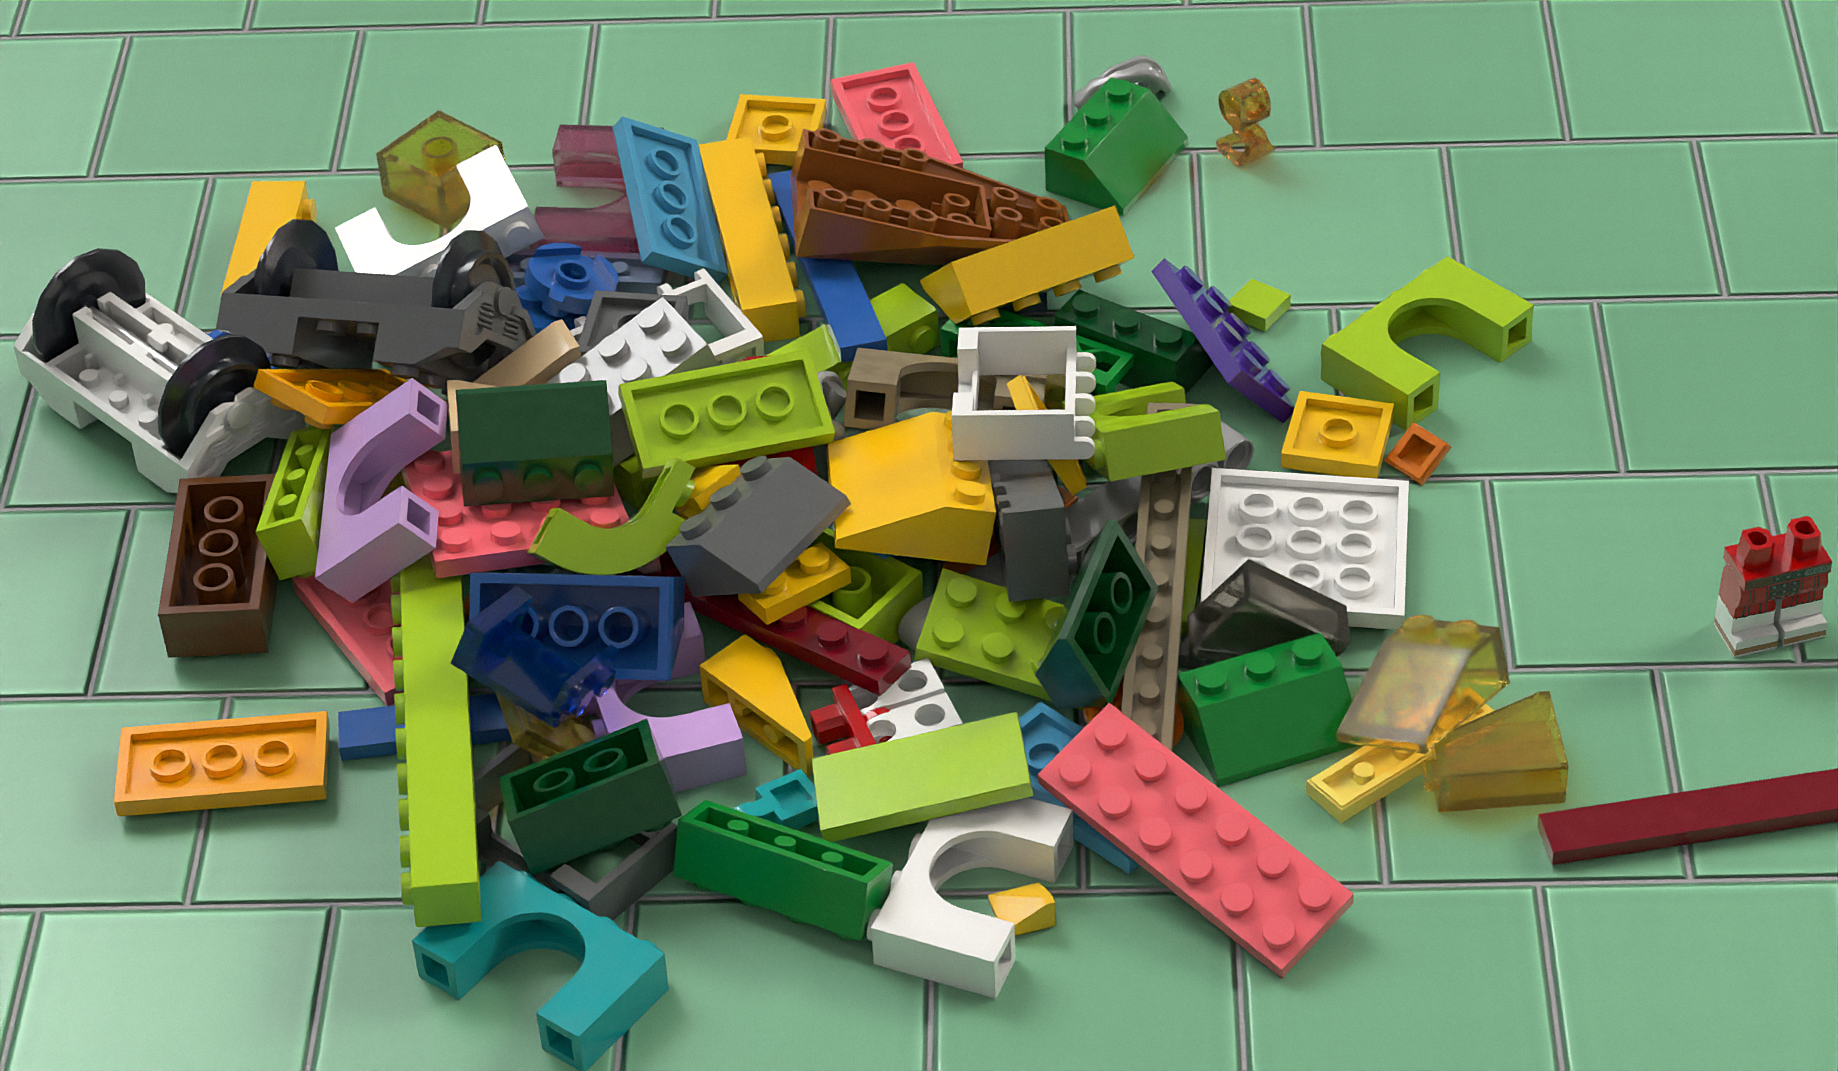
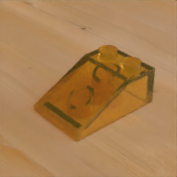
M1416 615L1406 619L1400 628L1383 641L1336 732L1338 742L1421 754L1429 752L1510 683L1500 627L1478 625L1476 621L1468 619L1455 622L1434 620L1430 615Z

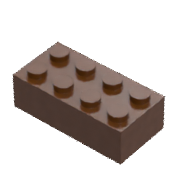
M276 474L179 479L158 610L168 658L268 653L278 575L256 534V529Z

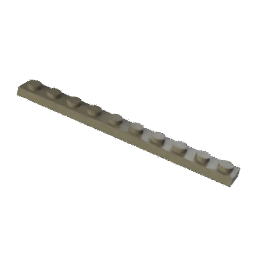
M1148 402L1147 414L1196 406L1197 404ZM1193 466L1141 476L1135 550L1159 589L1124 673L1121 712L1170 751L1173 749Z

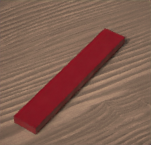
M1838 768L1538 814L1537 828L1551 864L1557 865L1837 822Z

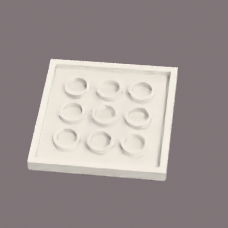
M1212 468L1200 616L1403 630L1409 481Z

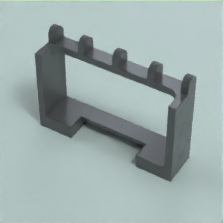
M528 730L473 774L478 860L490 868L497 861H501L517 871H525L530 874L520 849L493 832L489 814L492 809L503 801L499 777L555 754L554 750L546 744H541L537 747L535 734ZM671 822L660 831H643L628 837L641 846L597 883H594L567 864H564L555 872L543 871L533 875L538 883L552 891L570 896L579 906L599 917H607L613 921L674 870L678 826Z

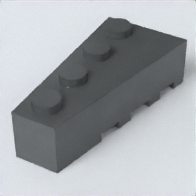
M988 460L996 507L993 530L1009 602L1069 595V575L1078 574L1075 544H1071L1069 520L1065 518L1063 495L1059 493L1057 473L1054 469H1050L1047 460Z

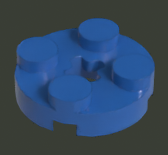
M550 243L537 248L534 257H530L524 281L529 291L542 301V309L546 313L555 317H564L568 313L588 314L595 290L614 292L616 290L619 278L612 264L597 253L594 260L580 255L583 247L568 243Z

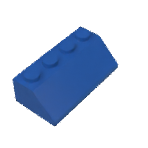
M470 572L468 675L491 676L512 655H517L520 652L524 653L531 647L529 651L497 676L526 654L532 656L538 651L536 655L509 676L513 675L533 658L537 659L533 662L534 664L545 656L520 677H530L526 673L536 665L543 667L552 660L533 677L542 670L550 671L559 664L545 677L551 673L558 674L563 669H566L556 678L559 676L566 678L569 674L573 673L568 678L668 681L671 678L684 630L685 577ZM518 639L516 642L510 645L507 649L501 652L494 659L488 657L498 648L504 649L513 641ZM525 643L501 663L495 660L505 651L511 653Z

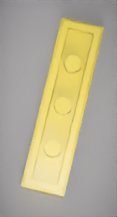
M1462 686L1307 780L1306 794L1336 820L1343 823L1497 728L1499 714Z

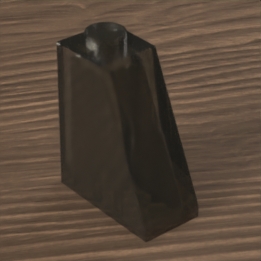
M1250 559L1244 562L1187 616L1189 654L1197 658L1223 661L1320 632L1336 657L1340 656L1350 644L1346 605Z

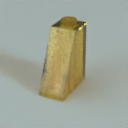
M1539 691L1432 738L1431 759L1423 760L1422 770L1425 791H1434L1438 812L1565 803L1569 766L1550 691Z

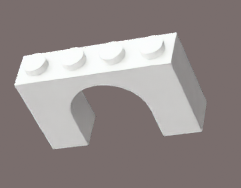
M497 145L456 165L469 190L471 203L464 219L447 235L421 245L398 243L394 241L376 207L335 227L355 272L432 278L435 277L439 259L449 242L464 230L485 231L498 243L504 258L545 237Z
M1026 797L930 819L923 834L917 833L914 836L909 849L908 861L903 871L897 870L893 874L890 894L882 909H875L870 916L867 926V939L872 941L874 964L996 999L1016 960L1014 923L956 907L941 898L936 891L952 876L969 869L982 867L1004 869L1055 883L1074 846L1073 809Z

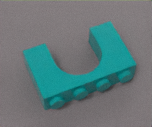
M497 861L479 878L482 922L427 926L412 940L419 977L458 1000L466 995L496 965L516 953L532 949H553L576 958L582 963L578 972L536 1012L542 1049L579 1071H587L669 990L665 954L654 943L634 937L620 929L611 919L593 914L579 906L570 896L552 891L538 883L529 873L517 871L501 861Z

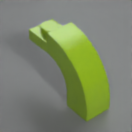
M679 458L668 459L641 510L628 522L614 528L595 527L561 508H551L527 553L555 568L572 573L590 575L618 574L639 568L653 561L667 550L665 546L680 533L679 527L686 521L672 513L675 506L682 508L689 499L695 486V482L690 480L695 467Z

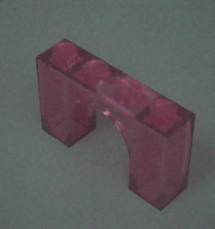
M560 124L552 150L557 187L607 188L622 192L624 195L611 203L591 208L536 206L534 218L545 238L531 244L530 249H537L542 245L550 243H568L583 247L582 251L640 253L613 126Z

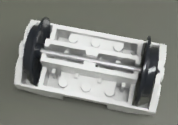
M94 249L74 257L57 271L41 293L35 312L31 315L13 345L20 374L31 382L54 411L79 429L97 419L108 425L131 442L138 472L168 493L178 492L179 479L220 477L231 459L266 437L288 439L291 431L306 427L304 414L274 406L270 403L271 397L254 388L258 370L271 369L270 361L263 347L244 335H223L215 339L208 336L145 292V278L138 263L118 249Z

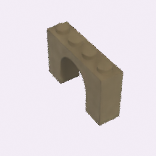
M857 348L847 379L843 426L873 430L893 424L896 416L907 410L919 408L952 409L953 394L958 393L959 385L958 358ZM980 375L977 411L1016 410L1006 383L1019 375ZM1022 375V377H1026L1041 401L1045 403L1047 375Z

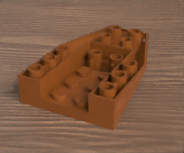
M803 129L790 174L796 257L916 265L949 264L1069 221L1066 206L1055 199L1040 197L939 159L928 157L926 153L918 149L905 148L901 151L885 147L882 143L873 139L863 138L857 141L843 138L838 133L828 129H817L816 131Z

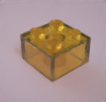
M438 110L376 153L383 196L447 229L467 214L471 203L469 190L456 165L494 145H497L505 161L503 143Z

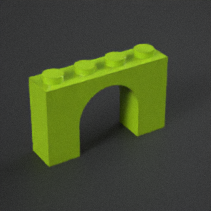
M1447 256L1431 268L1425 269L1418 277L1401 289L1393 291L1388 298L1369 311L1363 312L1345 328L1330 335L1322 343L1320 352L1321 380L1350 398L1394 403L1393 424L1407 431L1413 422L1417 424L1438 409L1440 372L1397 346L1398 343L1418 335H1445L1459 339L1497 362L1502 363L1531 342L1534 305Z
M1173 381L1093 396L1095 399V410L1088 417H1091L1095 422V432L1089 437L1094 441L1095 452L1092 457L1082 459V461H1085L1093 470H1096L1110 482L1226 460L1220 412L1208 403L1147 414L1148 402L1186 403L1184 388ZM1064 401V402H1061V403H1062V409H1063V410H1065V401Z

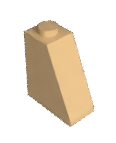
M562 319L555 321L472 383L496 387L547 384V381L581 357L580 346Z

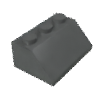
M758 456L749 460L740 468L741 474L730 485L713 493L709 499L711 503L700 514L684 521L679 527L680 533L665 548L681 576L685 577V583L693 597L762 593L851 505L848 497L790 457L767 459L766 456Z

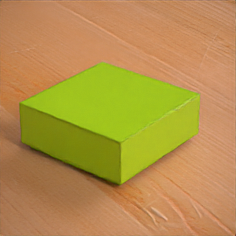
M1251 278L1229 300L1231 307L1227 311L1229 314L1233 313L1243 323L1266 331L1291 307V294Z

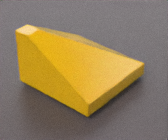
M1040 882L988 895V901L995 918L1014 923L1015 936L1056 926L1054 898Z

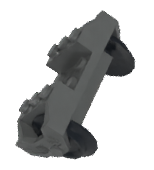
M292 219L278 228L260 256L257 268L247 276H241L222 292L216 330L231 335H244L263 347L267 357H270V364L273 367L282 369H372L373 361L391 367L390 375L403 379L413 378L424 387L442 389L441 394L447 395V380L474 382L537 335L528 310L523 309L520 303L510 266L504 258L498 243L485 231L464 230L451 239L439 259L435 277L432 278L339 271L336 251L326 231L313 220Z

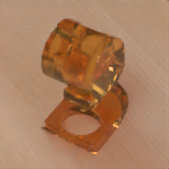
M1250 78L1221 91L1218 98L1219 108L1224 120L1232 127L1233 133L1217 140L1216 147L1218 151L1237 167L1244 166L1273 153L1276 148L1269 142L1265 130L1258 125V122L1271 115L1270 97L1264 84L1257 78ZM1237 143H1244L1245 150L1244 152L1235 151L1231 146Z

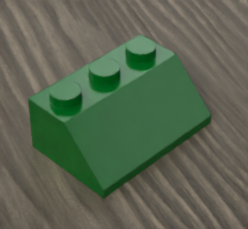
M1110 77L1044 148L1046 191L1102 210L1115 206L1118 215L1124 217L1188 145V136L1150 89L1132 84L1126 80Z
M1321 632L1177 674V703L1183 714L1184 730L1217 787L1362 744V734L1343 667Z

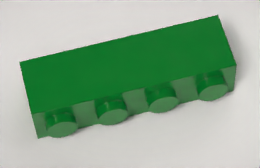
M704 800L678 819L673 876L689 881L701 890L717 891L738 898L747 906L763 907L784 914L793 922L810 923L833 931L839 938L859 941L867 937V926L872 912L877 908L882 909L890 894L892 862L708 800Z

